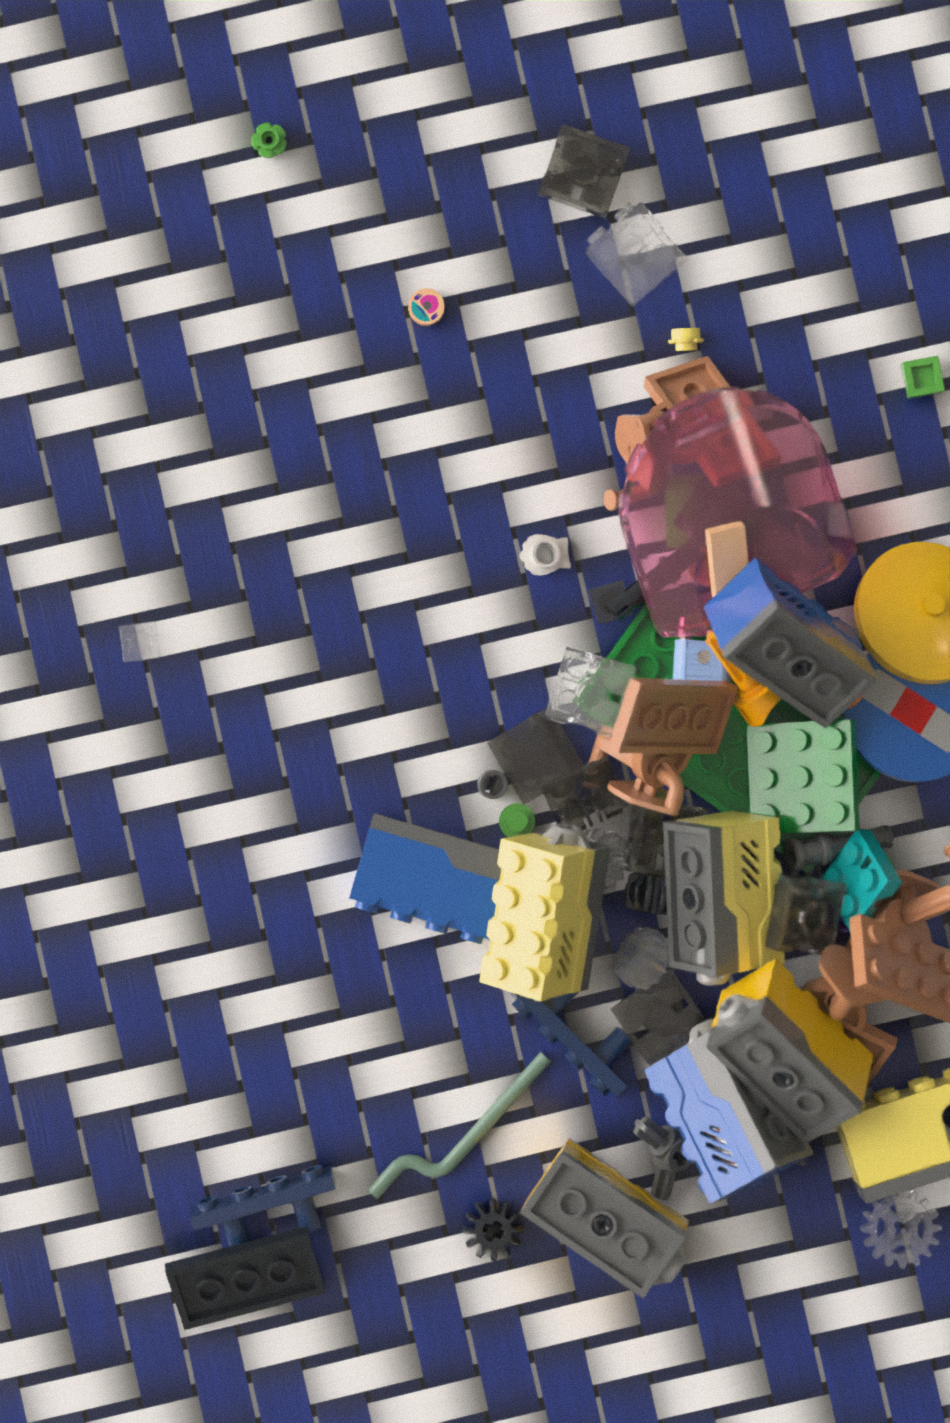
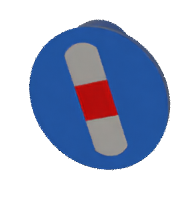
M868 653L867 657L878 681L864 693L857 705L846 709L841 714L842 720H855L857 753L868 765L878 772L900 781L928 782L949 775L950 682L919 684L904 680L887 671Z

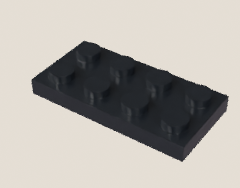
M307 1226L165 1263V1273L184 1330L326 1293L324 1280Z

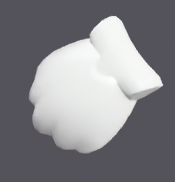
M535 534L528 537L527 541L522 545L523 550L519 557L525 563L524 567L533 575L541 576L552 573L559 568H571L567 537L556 539L547 535Z

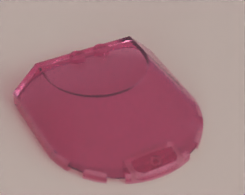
M738 387L718 388L702 392L678 403L665 412L653 423L656 428L649 434L643 444L637 443L625 467V471L628 474L624 490L619 493V518L623 537L654 628L661 637L707 636L708 633L714 632L704 609V606L713 598L705 529L741 521L745 525L748 564L755 557L773 569L784 582L789 581L795 585L801 593H805L840 577L858 550L822 440L811 423L797 409L771 393L759 389L758 392L740 390Z

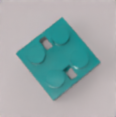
M860 829L853 833L820 878L849 931V918L863 914L874 919L872 915L877 910L875 903L886 897H892L902 884L900 877L872 830Z

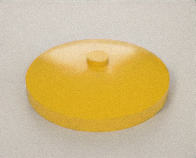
M912 542L899 545L882 554L863 575L854 600L856 628L867 651L887 671L910 682L919 684L950 682V548L937 543Z

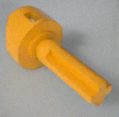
M714 632L708 633L706 643L740 689L734 700L735 707L749 726L757 727L763 725L772 708L782 698L726 660Z

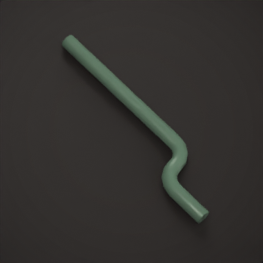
M540 1052L441 1162L431 1163L423 1157L413 1154L399 1156L390 1163L367 1190L376 1199H379L406 1169H415L426 1177L438 1178L446 1176L456 1168L551 1061Z

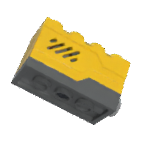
M776 958L721 991L716 1009L717 1013L713 1019L706 1048L804 1143H807L861 1113L873 1054L857 1038H849L843 1032L842 1023L839 1020H834L830 1014H824L819 1009L818 1000L808 990H800L794 983L793 975Z
M568 1138L528 1196L520 1214L643 1299L653 1285L671 1283L685 1263L682 1242L686 1237L689 1220L669 1206L663 1205L654 1199L649 1192L639 1185L628 1181L610 1165L602 1163L571 1138Z

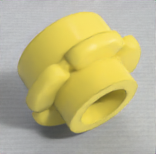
M700 328L671 329L672 340H668L669 344H675L676 351L697 350V343L704 342V339L700 338Z

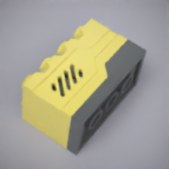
M726 811L663 822L669 967L696 973L697 981L703 985H721L730 979V974L760 968L775 958L781 964H784L785 941L783 935L777 931V921L783 916V902L776 895V884L781 881L782 868L779 861L774 858V848L780 844L779 818Z
M556 824L547 831L501 839L497 864L502 870L500 880L494 885L492 900L496 903L494 917L488 922L486 935L491 942L489 952L483 957L479 982L538 1001L549 1000V998L576 993L589 988L610 847L587 841L580 827L569 824Z

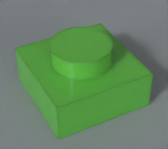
M938 356L901 363L907 399L940 394L945 391Z

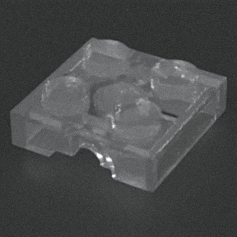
M566 647L547 706L545 719L562 724L574 723L593 730L596 734L611 738L624 700L625 691L630 678H635L637 667ZM563 680L577 683L575 689L571 690L561 687ZM607 692L622 696L620 703L609 701V694Z

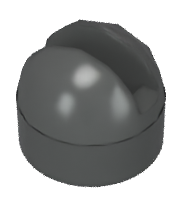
M486 770L478 778L477 788L480 794L486 798L498 799L507 791V779L503 773L497 770ZM492 774L496 777L488 793L485 789Z

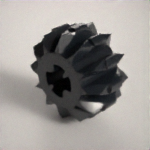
M643 872L629 874L624 890L625 905L629 909L667 915L665 876Z
M495 1197L490 1198V1209L488 1210L485 1209L481 1201L476 1202L475 1206L480 1215L478 1216L470 1211H467L465 1215L475 1225H465L462 1227L463 1233L475 1234L466 1241V1246L470 1248L480 1243L476 1252V1256L479 1258L484 1255L486 1249H491V1261L497 1260V1249L500 1248L506 1257L511 1256L507 1243L516 1247L521 1245V1240L512 1235V1233L524 1232V1225L511 1224L521 1217L520 1212L517 1210L507 1215L506 1213L510 1208V1202L507 1200L503 1202L500 1210L496 1209L497 1202ZM495 1221L500 1222L499 1227L500 1230H503L502 1234L494 1233L492 1237H488L486 1235L487 1228H483L486 1223L492 1225Z

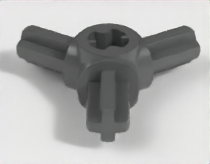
M644 1116L641 1120L637 1119L634 1122V1125H636L634 1134L648 1144V1149L653 1154L652 1163L657 1167L651 1195L657 1199L668 1200L672 1193L676 1173L688 1168L692 1163L687 1161L682 1153L684 1139L679 1129L674 1130L668 1125L660 1126L649 1117Z

